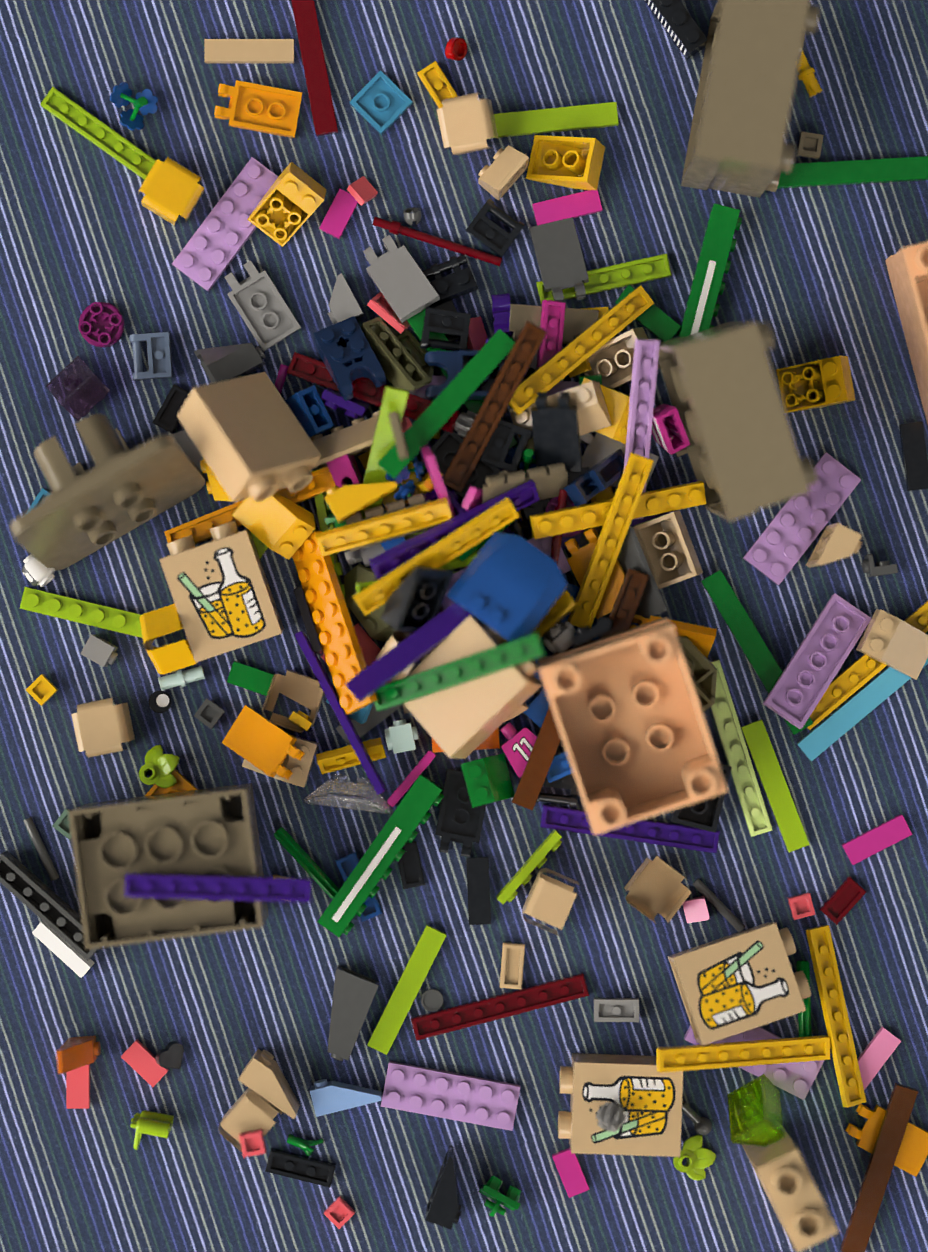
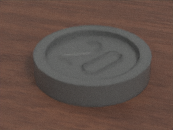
M428 989L422 994L421 1004L427 1011H437L443 1005V995L437 989Z

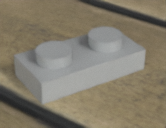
M594 998V1022H639V998Z

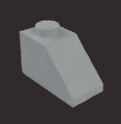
M339 274L328 305L331 312L327 313L333 325L355 316L356 320L364 316L343 274Z

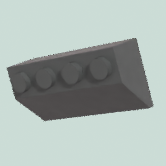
M630 527L619 552L618 560L625 574L628 568H632L650 576L635 614L644 618H650V615L655 616L667 611V608L633 527Z

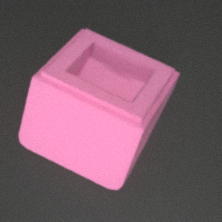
M704 896L685 900L682 904L687 923L710 920Z

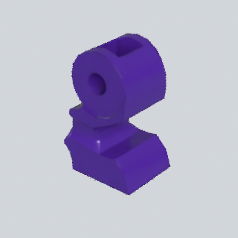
M510 294L491 295L492 313L495 319L494 334L501 329L508 337L513 336V332L509 331Z

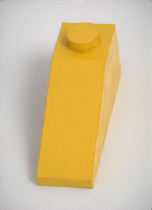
M396 482L344 485L341 488L335 486L326 492L328 495L324 498L340 524L396 491L398 486Z

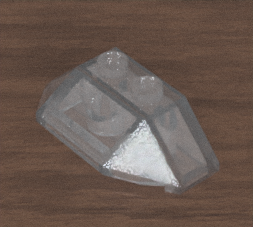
M335 774L334 778H329L308 794L303 803L390 815L393 814L394 810L387 803L388 801L383 794L377 795L368 778L357 777V781L348 780V776Z

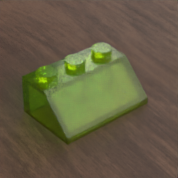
M764 1074L727 1094L730 1137L733 1143L767 1147L785 1137L780 1092Z

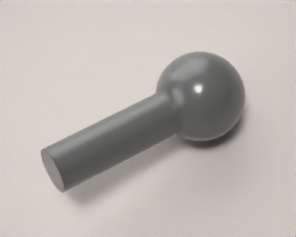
M682 1101V1112L694 1123L696 1132L700 1135L709 1134L712 1130L710 1119L700 1117L685 1101Z

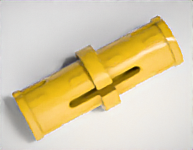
M802 50L797 70L799 73L798 78L803 81L809 97H813L823 90L814 75L815 69L811 68L804 50Z

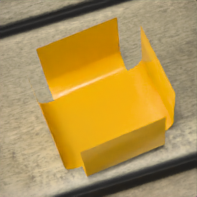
M169 157L164 162L157 159L139 189V193H145L141 201L142 206L175 225L179 215L187 221L204 192V187L198 184L201 181V177Z
M175 604L147 612L140 616L144 647L159 674H167L198 663L195 662L188 639L161 648L153 646V641L157 637L184 629Z

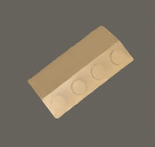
M591 381L562 391H569L570 406H577L580 436L612 426L600 382ZM560 392L547 396L548 406H559L558 397H560ZM536 401L520 415H517L513 409H509L514 425L533 432L531 409L536 407ZM532 437V439H529L526 449H531L534 452V438Z
M380 410L372 413L373 417L364 420V417L352 421V426L347 428L339 426L331 429V434L324 437L322 434L311 437V441L321 454L320 459L313 468L319 470L326 467V462L347 454L355 456L371 450Z

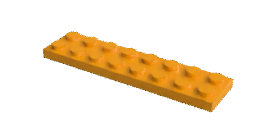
M315 531L311 533L293 554L292 558L312 614V620L323 648L340 706L344 709L346 715H350L377 701V697L374 692L359 703L346 687L345 683L367 668L331 557L330 555L322 557L316 541L315 534L322 531Z

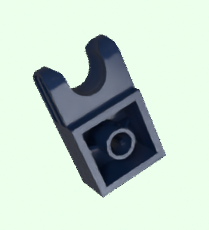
M355 316L313 333L315 347L345 401L354 398L352 383L357 378H368L376 387L386 385L385 373Z
M480 350L427 352L425 354V362L430 366H438L444 369L448 378L441 385L429 386L425 390V398L435 400ZM504 359L467 400H485L504 364Z

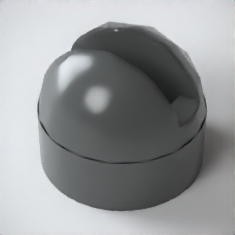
M411 207L403 210L404 219L407 224L412 225V221H415L417 225L421 221V208Z

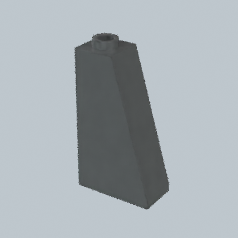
M338 965L335 972L327 1052L331 1053L332 1058L343 1061V1059L349 1060L379 986V981Z

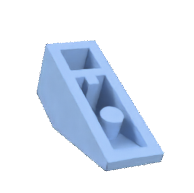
M327 1079L314 1082V1085L310 1088L316 1117L382 1101L381 1091L337 1081L327 1082Z

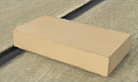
M503 942L499 988L522 989L525 944Z

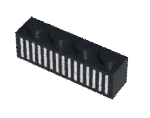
M644 0L686 60L705 47L708 39L680 0Z

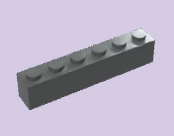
M5 851L0 854V883L86 960L90 959L99 948L85 949L82 917L10 852Z

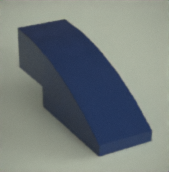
M621 449L607 456L564 487L575 506L588 502L622 476L625 455Z

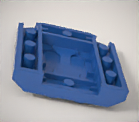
M494 532L446 596L497 632L503 639L511 642L531 635L567 589L568 585L557 563L521 536Z

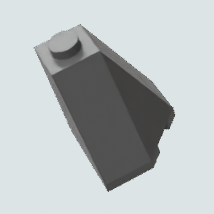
M252 343L194 351L212 383L248 376L265 365L262 359L266 356L259 346L255 348Z

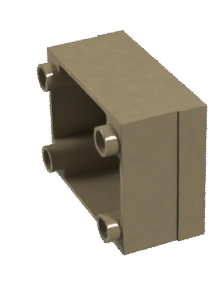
M810 0L717 1L709 24L708 41L704 52L681 186L701 190L714 189L758 198L761 197L764 191L776 192L781 171L790 173L794 160L795 144L784 142L805 33L815 34L820 15V5L809 4Z
M730 321L686 337L673 338L660 343L658 362L672 406L677 408L690 442L686 449L697 481L704 482L705 509L729 522L757 513L756 510L808 493L810 492L808 485L817 482L816 472L809 456L799 458L766 353L767 350L775 348L774 337L767 321L760 323Z
M252 783L87 803L68 811L85 949L262 928L266 924V919L269 916L267 901L125 897L126 873L264 877Z

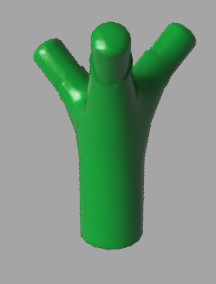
M289 1134L287 1143L301 1148L307 1156H310L314 1151L311 1146L324 1142L322 1138L318 1140H305Z

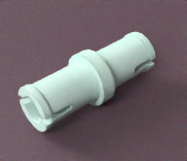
M202 665L185 671L180 669L177 670V673L158 677L161 691L180 685L185 687L188 683L205 679Z

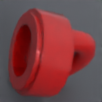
M453 37L447 42L445 47L446 58L460 61L466 56L467 43L463 38Z

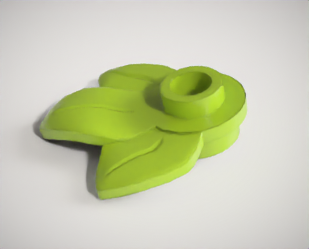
M161 745L152 747L145 755V764L139 770V779L146 785L156 784L161 788H169L175 785L177 781L171 773L177 767L180 758L173 754H163ZM149 770H152L153 772L151 777L146 776V773Z
M694 1135L686 1139L680 1151V1157L673 1158L674 1167L678 1171L686 1173L690 1179L696 1181L706 1178L704 1168L711 1166L716 1159V1154L713 1151L702 1148V1135ZM684 1158L688 1159L686 1165L682 1164Z

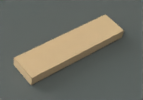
M204 39L205 63H294V39Z

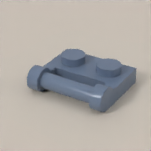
M169 332L129 335L133 348L134 373H132V379L134 381L173 378ZM147 341L149 371L143 372L141 342Z

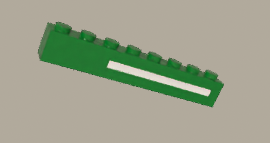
M715 203L712 206L678 337H686L714 327L711 325L712 317H717L720 304L716 303L718 295L722 296L725 282H722L724 273L728 274L731 261L727 260L729 252H734L737 239L733 238L735 230L739 231L742 217H739L740 210Z
M424 774L419 775L317 921L319 924L337 937H341L343 933L348 935L355 925L352 923V920L356 915L359 917L367 908V905L364 904L369 897L374 898L380 889L377 886L380 880L388 878L393 870L390 866L394 860L399 862L406 852L403 849L406 843H412L419 832L416 829L420 823L425 825L432 815L429 813V810L433 805L437 807L444 798V795L441 794L444 789Z

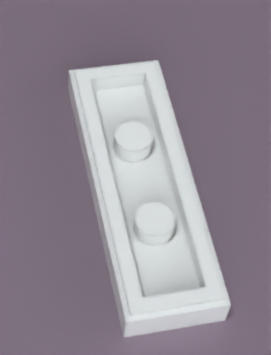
M43 920L32 932L80 978L94 965L91 959L86 960Z

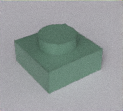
M66 808L52 827L71 840L68 814L70 809Z

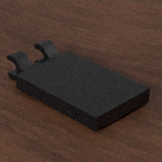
M569 391L560 392V397H558L559 406H548L547 392H538V397L535 398L536 407L531 409L536 467L544 466L547 472V465L564 463L565 469L568 472H581L582 456L577 406H570Z
M447 769L443 790L444 798L441 801L435 835L442 836L439 852L448 853L449 843L453 841L463 843L461 856L470 857L472 842L479 843L486 805L472 808L462 771Z

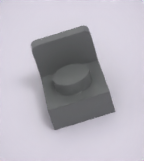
M873 554L864 555L865 560H862L863 573L867 574V577L898 573L897 564L890 565V561L876 562L877 567H874Z

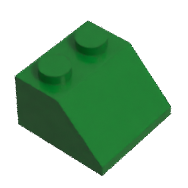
M504 753L461 764L472 808L514 797L515 793Z

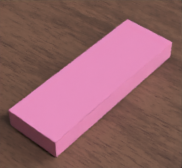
M884 1027L880 1028L858 1058L864 1090L901 1042L900 1039Z

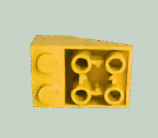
M291 161L247 220L283 247L325 200L326 189Z
M840 355L776 369L785 413L856 400L848 356Z

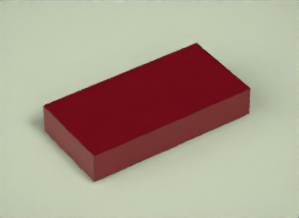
M848 876L819 909L837 925L865 895L866 891Z

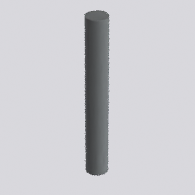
M32 818L23 820L50 880L53 881L59 878Z
M699 878L693 882L692 885L738 932L745 928V925Z

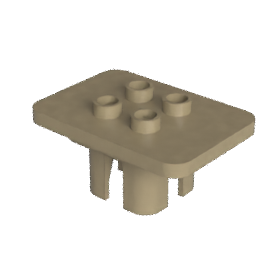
M105 414L90 415L75 423L97 466L88 472L85 471L80 462L72 467L55 436L44 441L35 449L34 457L53 492L46 496L41 504L17 517L11 523L10 530L15 540L47 568H54L55 571L62 570L194 495L205 485V479L199 468L173 436H158L140 447L130 450L121 432L117 428L114 429L110 419Z

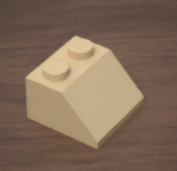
M509 145L505 149L500 148L493 157L495 161L490 166L485 165L478 174L480 176L478 184L498 201L525 172L529 163L527 155Z

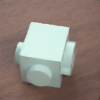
M406 719L393 721V726L384 729L388 751L393 750V753L396 754L416 750L415 740H418L419 737L417 727H412L411 722L406 723Z

